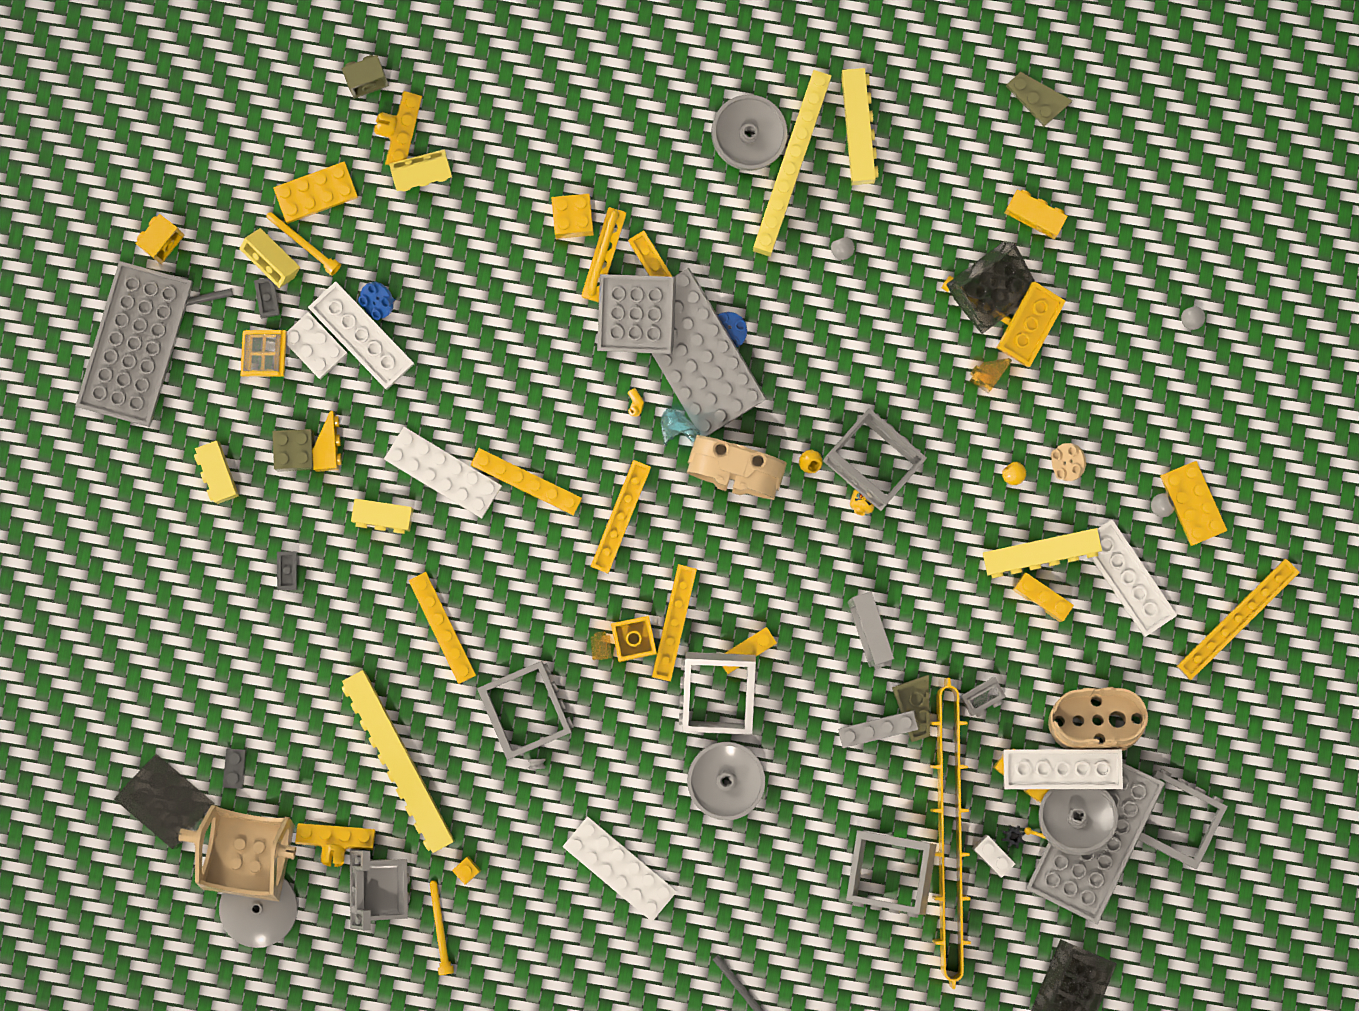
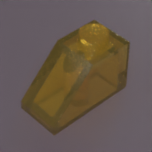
M1006 358L983 362L980 367L976 365L970 373L973 376L970 381L989 394L1012 360Z

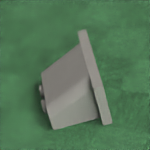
M350 850V929L371 930V920L408 919L410 895L407 892V884H409L410 876L407 873V859L370 860V851Z

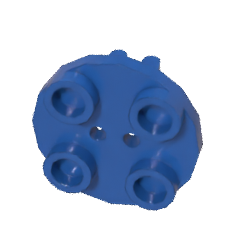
M369 282L362 288L358 302L373 319L379 320L391 314L395 299L383 284Z
M720 313L718 315L719 319L736 347H739L747 337L746 322L737 313Z

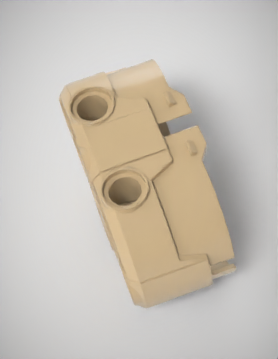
M696 435L688 460L689 467L687 473L701 480L714 483L718 489L724 491L727 490L729 480L732 479L735 480L732 490L733 494H750L774 500L776 491L780 489L787 462L742 445Z
M1113 687L1101 689L1083 688L1064 694L1055 703L1049 715L1048 726L1054 740L1067 750L1125 751L1140 739L1148 723V713L1142 699L1130 690ZM1091 700H1099L1100 706H1093ZM1111 715H1119L1124 721V726L1120 728L1113 727L1109 723V717ZM1131 717H1138L1141 723L1134 724ZM1099 718L1102 724L1097 726L1092 722V719ZM1060 719L1063 722V726L1059 727L1056 721L1053 722V720ZM1073 719H1080L1082 721V725H1074ZM1094 737L1102 738L1103 744H1099L1100 741L1094 739Z

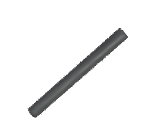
M232 288L190 297L186 306L233 296Z
M719 955L715 956L712 960L753 1011H764Z

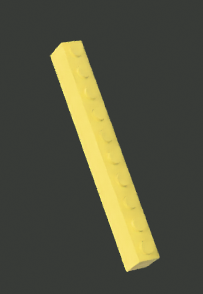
M813 70L753 247L754 252L769 257L772 255L830 84L831 75Z
M362 670L343 680L344 686H342V690L347 697H351L353 701L351 707L355 714H360L362 718L360 724L364 731L368 730L370 733L369 741L373 748L377 747L379 750L378 758L380 762L388 767L387 775L391 782L395 781L398 786L396 792L400 799L404 798L407 803L405 809L410 817H414L416 821L414 826L417 832L423 834L425 838L423 843L426 849L434 853L455 842L366 672Z

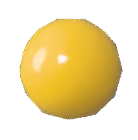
M806 450L799 457L801 470L808 474L816 473L822 467L823 459L817 451Z
M1012 462L1003 469L1002 477L1009 485H1018L1025 480L1026 469L1021 463Z

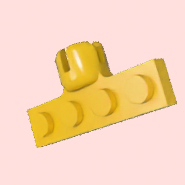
M403 91L397 115L382 112L377 116V125L374 126V132L377 135L390 139L385 165L390 166V163L407 159L422 96Z
M298 823L295 843L321 846L322 864L331 867L333 857L334 867H340L344 864L345 851L347 849L373 850L376 831L375 829Z

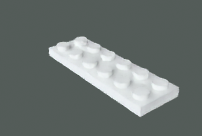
M336 281L308 307L386 390L414 365L407 355Z
M403 427L384 458L387 462L481 519L502 487L497 482Z
M1110 520L1097 529L1102 551L1098 552L1099 556L1092 557L1091 559L1140 632L1146 637L1176 617L1177 614L1114 521Z
M1003 750L1004 789H1123L1122 750Z
M588 816L563 845V848L650 921L657 917L677 892Z

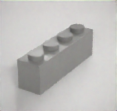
M912 710L838 729L842 747L846 748L919 730L920 727L916 711Z

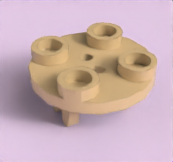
M1064 443L1051 452L1052 468L1057 479L1074 481L1084 473L1086 457L1078 445Z

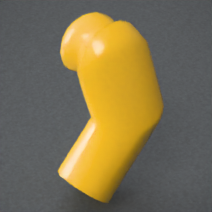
M633 388L628 392L632 399V404L628 411L631 416L637 417L642 413L644 401L636 388Z

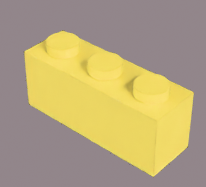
M445 149L390 163L391 174L397 191H408L412 187L427 186L431 182H443L452 177Z
M261 228L245 237L239 248L279 288L293 280L300 269V266Z
M214 441L195 448L197 454H194L197 464H201L203 470L201 477L204 483L207 482L209 490H207L209 499L219 504L238 497L239 494L220 442Z
M355 499L351 522L356 523L355 527L367 528V525L375 526V530L386 531V528L394 529V533L405 534V531H410L414 509L407 506Z

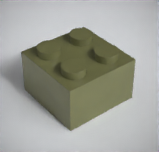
M377 55L366 56L357 63L355 61L349 62L345 67L341 68L354 99L389 86Z
M313 430L272 431L274 470L277 472L313 470L312 450L315 446Z

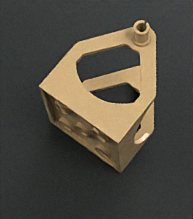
M211 805L197 831L181 828V835H179V841L191 842L195 845V883L203 890L279 902L288 858L294 859L296 855V847L291 846L295 825L290 817L268 818L253 816ZM211 823L208 849L202 867V847L204 837Z

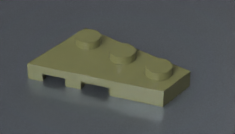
M1022 72L1006 85L1043 127L1073 101Z
M929 675L892 687L900 712L916 711L920 729L908 732L910 741L914 742L929 737Z

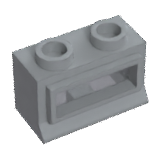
M992 677L967 693L960 695L970 716L976 715L977 717L987 712L986 708L993 705L995 708L1004 703L1002 699L1006 697L996 677Z

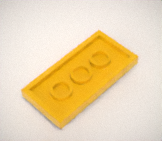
M345 161L273 187L287 224L358 198Z
M1032 282L996 348L1026 367H1030L1066 301L1037 282Z
M1197 461L1160 476L1168 495L1174 503L1175 512L1191 546L1227 531Z

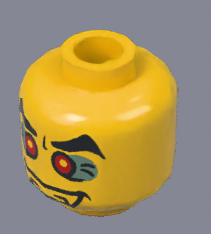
M856 489L853 491L850 507L854 510V513L861 516L871 513L875 506Z

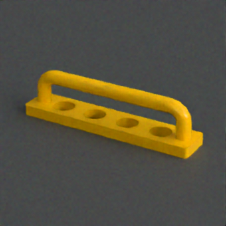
M610 207L607 210L582 292V298L599 302L600 285L597 286L600 274L608 275L626 218V212ZM616 224L618 229L616 232L613 233ZM611 242L612 248L609 251H607L609 243ZM605 260L607 262V265L605 268L602 269Z

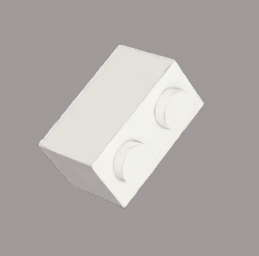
M985 835L972 847L978 856L1001 878L1015 865L988 835Z

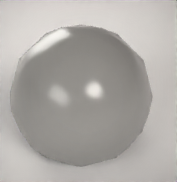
M848 237L838 239L831 244V252L839 260L850 258L855 250L853 241Z
M1196 306L1187 308L1181 315L1182 324L1187 329H1199L1205 322L1204 311Z
M1157 494L1151 502V509L1158 517H1168L1174 512L1175 506L1168 494Z

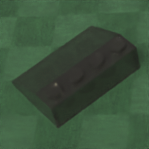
M1002 242L946 285L956 303L979 332L983 334L1019 307L1031 283L1035 282L1016 244Z
M158 754L114 798L115 801L172 849H177L183 842L179 841L181 828L193 831L207 814L211 805H215L211 799Z
M1060 939L1031 1011H1098L1117 963Z

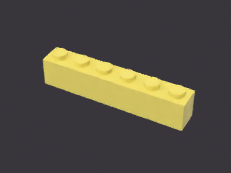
M865 68L842 70L841 79L851 185L874 184L875 178H878V166H874V159H877L876 148L872 147V141L875 140V132L870 126V122H873V112L869 111L868 105L871 104V93L867 92V85L870 84L869 74H865Z
M1095 528L983 552L987 576L991 575L993 579L1002 577L1004 572L1010 571L1011 575L1021 573L1022 569L1027 567L1030 570H1036L1046 563L1049 566L1059 565L1060 560L1067 559L1068 562L1078 561L1079 556L1087 555V558L1099 556L1098 552H1101L1102 548L1098 530Z

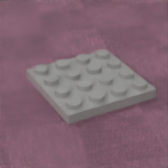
M600 274L597 351L673 354L676 277Z

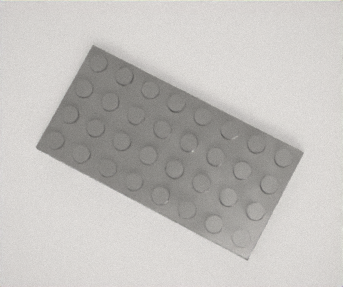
M119 261L75 405L76 407L139 425L151 426L193 281Z
M687 268L674 276L676 279L673 354L652 353L700 436L707 437L767 398L690 268Z
M1122 763L1123 789H1105L1113 798L1118 811V824L1111 841L1101 850L1087 855L1068 854L1060 851L1048 842L1026 888L1097 925L1165 785L1164 782Z

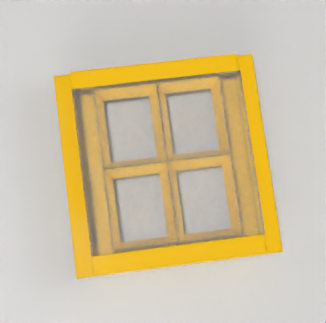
M243 331L240 376H284L287 331Z

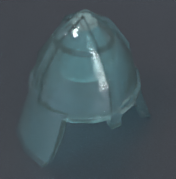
M666 409L662 414L661 432L664 447L667 446L670 439L673 440L674 436L682 432L691 442H694L696 435L701 434L700 430L684 414L674 409Z

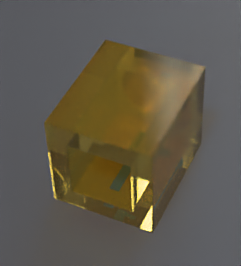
M596 632L595 636L591 637L592 660L612 659L610 635H606V632Z

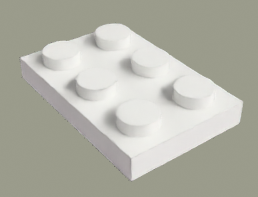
M309 312L287 331L286 344L320 380L348 354Z

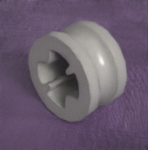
M545 759L528 760L530 763L528 768L545 769L546 766L543 764Z

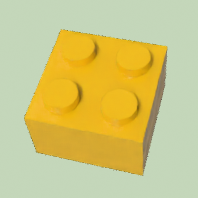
M589 194L551 197L556 239L594 236Z
M159 214L151 219L147 230L142 231L138 235L135 244L158 263L162 264L185 235L174 224Z
M649 616L611 623L619 662L657 655Z

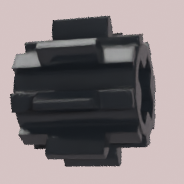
M1008 825V831L1002 830L1005 837L1001 841H1007L1008 848L1013 844L1018 849V843H1025L1022 836L1026 833L1020 832V826L1018 825L1014 829L1011 825ZM1011 832L1018 834V837L1015 838V842L1009 839V837L1012 835Z

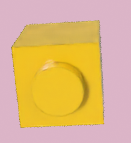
M469 856L452 870L464 885L481 872L480 868Z

